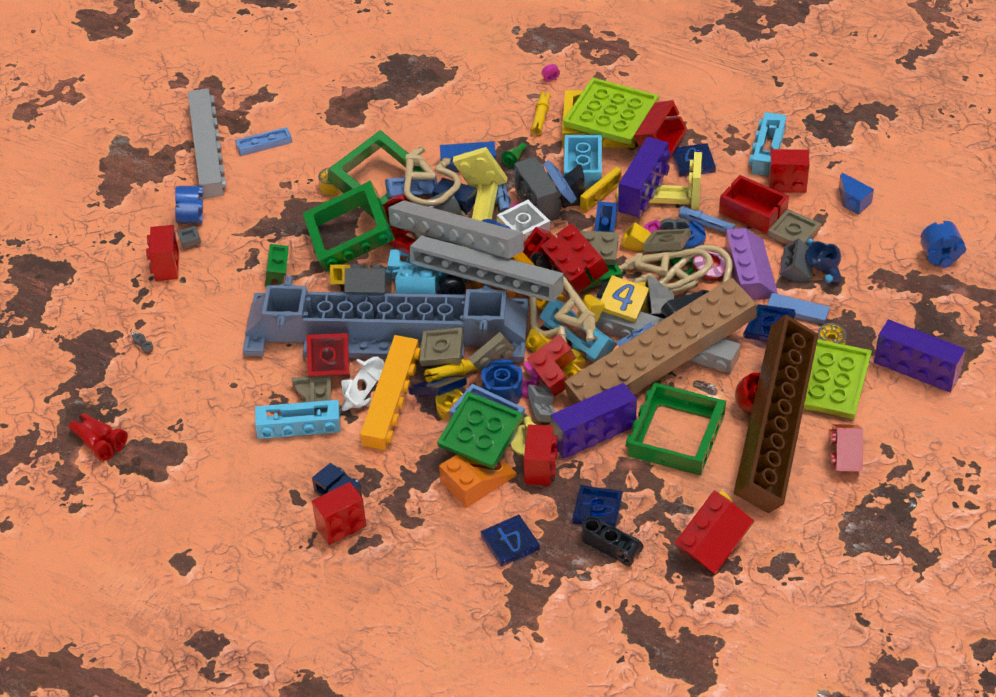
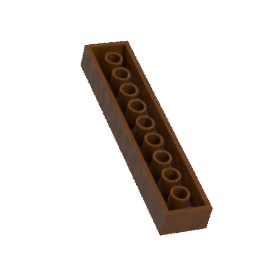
M784 315L770 327L733 493L767 513L784 505L819 335L788 315Z

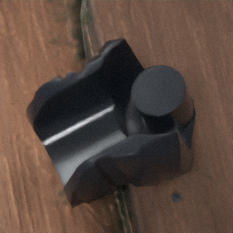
M534 252L530 260L535 266L549 270L552 269V265L544 253Z

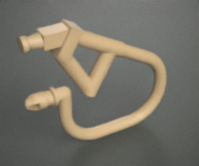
M420 146L418 149H414L409 154H406L404 195L413 203L423 206H437L447 201L457 192L461 186V180L455 172L446 169L451 159L445 157L437 163L435 171L452 178L454 185L437 199L425 200L412 195L410 192L412 179L435 180L434 171L420 156L425 152V147ZM413 166H420L424 172H413Z
M714 245L695 247L722 256L726 263L723 282L730 279L733 263L730 255L724 249ZM695 255L684 256L667 272L666 276H663L658 281L667 284L675 275L680 279L689 276L681 269ZM695 280L683 287L670 291L676 294L697 287L698 282Z
M698 248L644 255L642 252L636 253L635 256L625 260V263L619 265V268L622 272L627 269L636 268L640 271L666 276L669 259L691 255L702 256L706 260V264L701 270L674 283H661L669 290H675L707 274L713 265V259L707 251ZM661 261V266L647 264V262ZM642 274L641 277H637L631 282H646L647 277L653 276V274Z
M564 277L563 287L569 294L570 299L554 317L560 322L584 328L587 335L586 340L593 341L596 316L592 311L588 310L577 292H575ZM530 296V323L532 329H537L546 338L560 334L567 343V334L563 326L548 331L539 328L537 323V298ZM576 305L582 315L579 318H575L566 314Z

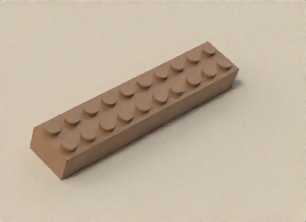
M731 277L565 380L566 395L576 404L623 382L634 395L757 318V304Z

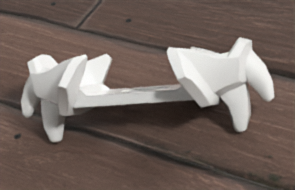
M372 357L366 361L356 360L362 367L353 380L341 381L342 394L344 395V402L341 405L342 411H347L352 407L360 408L371 402L370 397L365 401L364 399L375 383L379 381L385 364L381 358ZM358 380L365 382V390L359 391L357 389Z

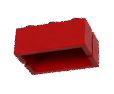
M674 100L655 102L634 135L635 141L640 148L646 138L650 137L668 142V151H670V157L672 156L687 131L682 117L678 116L679 111Z
M739 175L731 183V187H728L721 194L719 213L768 234V230L788 209L789 196Z
M572 223L558 232L559 236L557 238L554 235L540 245L549 261L560 273H564V277L577 294L592 284L585 269L588 268L595 281L609 271L602 256Z

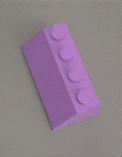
M746 228L726 230L725 248L732 259L733 279L753 300L770 298L772 293L778 294L763 239Z

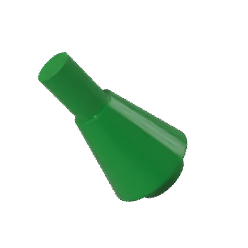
M521 143L518 147L503 152L501 155L502 162L508 167H515L514 163L519 161L527 145Z

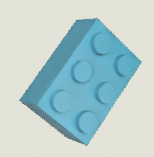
M565 135L564 176L577 165L582 164L584 189H589L602 179V135Z

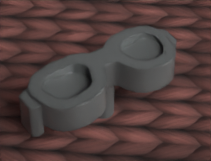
M667 218L660 221V228L665 230L672 227L673 229H685L686 227L689 228V221L685 218Z
M131 333L134 343L141 346L145 353H150L153 350L152 342L146 341L143 334Z

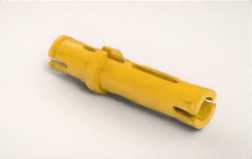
M545 91L540 92L539 100L535 105L536 112L530 131L535 135L537 130L536 136L542 134L545 116L549 111L551 94L548 91L546 96H544Z
M462 359L461 363L425 370V375L432 374V376L425 377L428 382H432L457 374L465 375L469 371L478 369L469 359Z

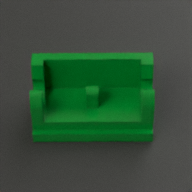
M269 245L265 286L271 285L272 279L279 280L278 285L283 284V278L286 276L289 246Z

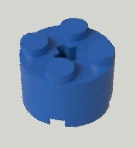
M176 186V223H203V212H199V210H203V199H199V197H203V186Z
M953 222L932 223L921 233V246L929 262L934 265H941L943 268L949 267L952 262L956 261L966 252L965 243Z
M498 359L490 362V365L487 368L484 367L481 373L482 388L518 404L523 395V372L519 365L517 367L513 361L507 359Z

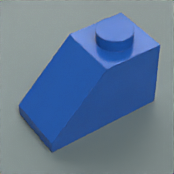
M845 173L840 174L839 192L843 207L859 215L872 203L874 189Z
M598 201L594 231L615 232L618 218V203Z

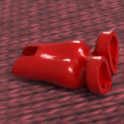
M85 413L79 415L81 424L75 420L68 424V428L91 451H94V456L102 461L113 457V449L117 452L121 451L128 438V434L124 429L116 428L113 430L109 425Z

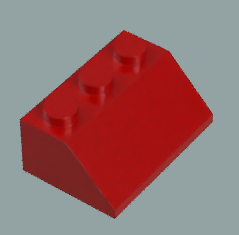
M713 490L675 541V545L682 553L715 575L752 526L754 520L732 501Z

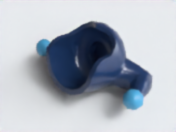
M812 238L807 239L806 245L809 247L806 251V261L813 268L827 274L824 277L827 283H839L842 280L838 268L842 257L840 249L834 244L814 241Z

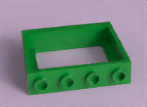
M379 130L331 166L328 170L327 180L342 193H345L361 185L347 173L380 148L384 149L405 168L406 154L409 153ZM413 166V172H424L420 166ZM387 193L380 198L383 208L390 199L387 197ZM369 202L360 206L361 209L374 219Z
M371 180L303 213L318 261L325 272L330 271V265H342L395 240L378 191ZM369 202L377 226L326 251L318 226Z
M654 382L652 389L647 390L645 405L642 404L640 406L639 419H635L633 423V433L627 437L625 446L628 447V456L702 476L725 416L726 400ZM659 406L710 418L695 457L643 443Z

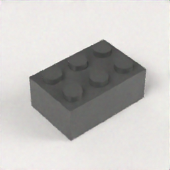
M536 157L514 163L515 191L523 202L529 200L550 222L560 219L561 204L559 197L561 193L553 183L551 176L546 173L543 164L539 163Z
M350 264V268H345V292L392 293V271L387 270V267L382 265H370V268L360 264Z

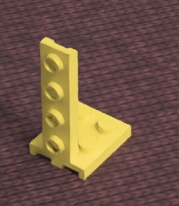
M487 147L454 156V165L469 186L475 187L477 191L472 219L479 221L492 219L498 185L507 183V176Z
M694 152V160H690L689 171L693 172H689V185L692 186L661 185L660 188L657 187L653 199H650L649 203L691 205L692 210L698 211L702 152ZM619 184L617 185L616 201H618V187H619Z

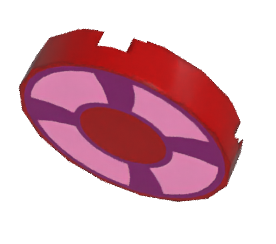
M708 252L713 259V265L709 272L701 278L716 281L724 277L726 263L719 254ZM695 255L692 258L691 265L696 272L705 266L706 260L702 256Z

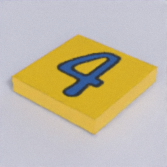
M612 275L600 300L605 304L603 312L636 323L649 293V288Z

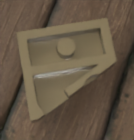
M331 375L292 377V385L303 402L331 400ZM328 407L314 408V412H317L318 409L321 412H327Z

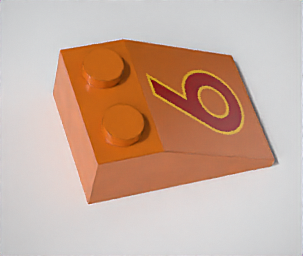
M455 455L439 465L440 482L466 508L517 476V473L502 458H500L494 469L460 455Z

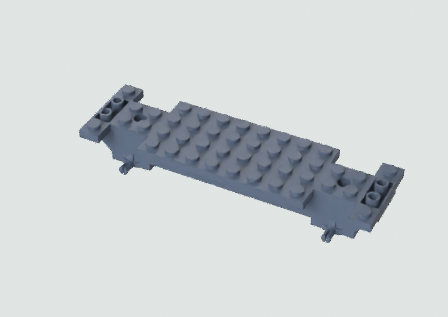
M286 275L284 284L267 285L266 293H254L243 346L244 356H264L266 342H304L303 357H307L306 335L348 333L350 358L370 359L372 357L386 359L394 335L418 339L419 348H421L423 330L463 327L462 359H464L465 346L482 347L500 332L516 349L507 360L524 362L528 298H509L506 290H495L491 288V285L484 283L483 288L476 290L466 289V295L308 292L307 286L293 285V276L289 275L288 277Z

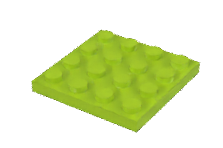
M592 77L563 120V126L593 135H602L604 138L631 145L635 139V133L653 104L659 101V95Z
M818 339L804 409L855 420L872 350Z

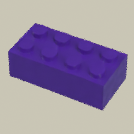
M650 137L646 138L619 182L618 212L640 218L643 211L647 210L650 199L654 198L657 187L660 188L664 175L667 176L670 165H668L670 151H668V142Z
M888 319L878 334L874 363L951 393L960 378L966 348Z
M624 382L550 415L551 426H554V435H558V452L563 459L576 455L584 449L593 447L604 440L611 439L624 431L632 429L636 419L637 399Z

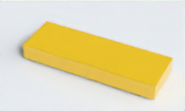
M615 167L580 196V210L587 212L598 201L613 191L622 179V169Z

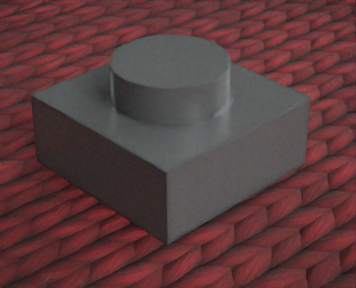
M196 226L177 231L183 249L201 244Z

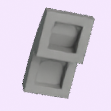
M529 385V400L536 419L540 422L551 423L550 415L556 412L552 406L553 395L546 386Z

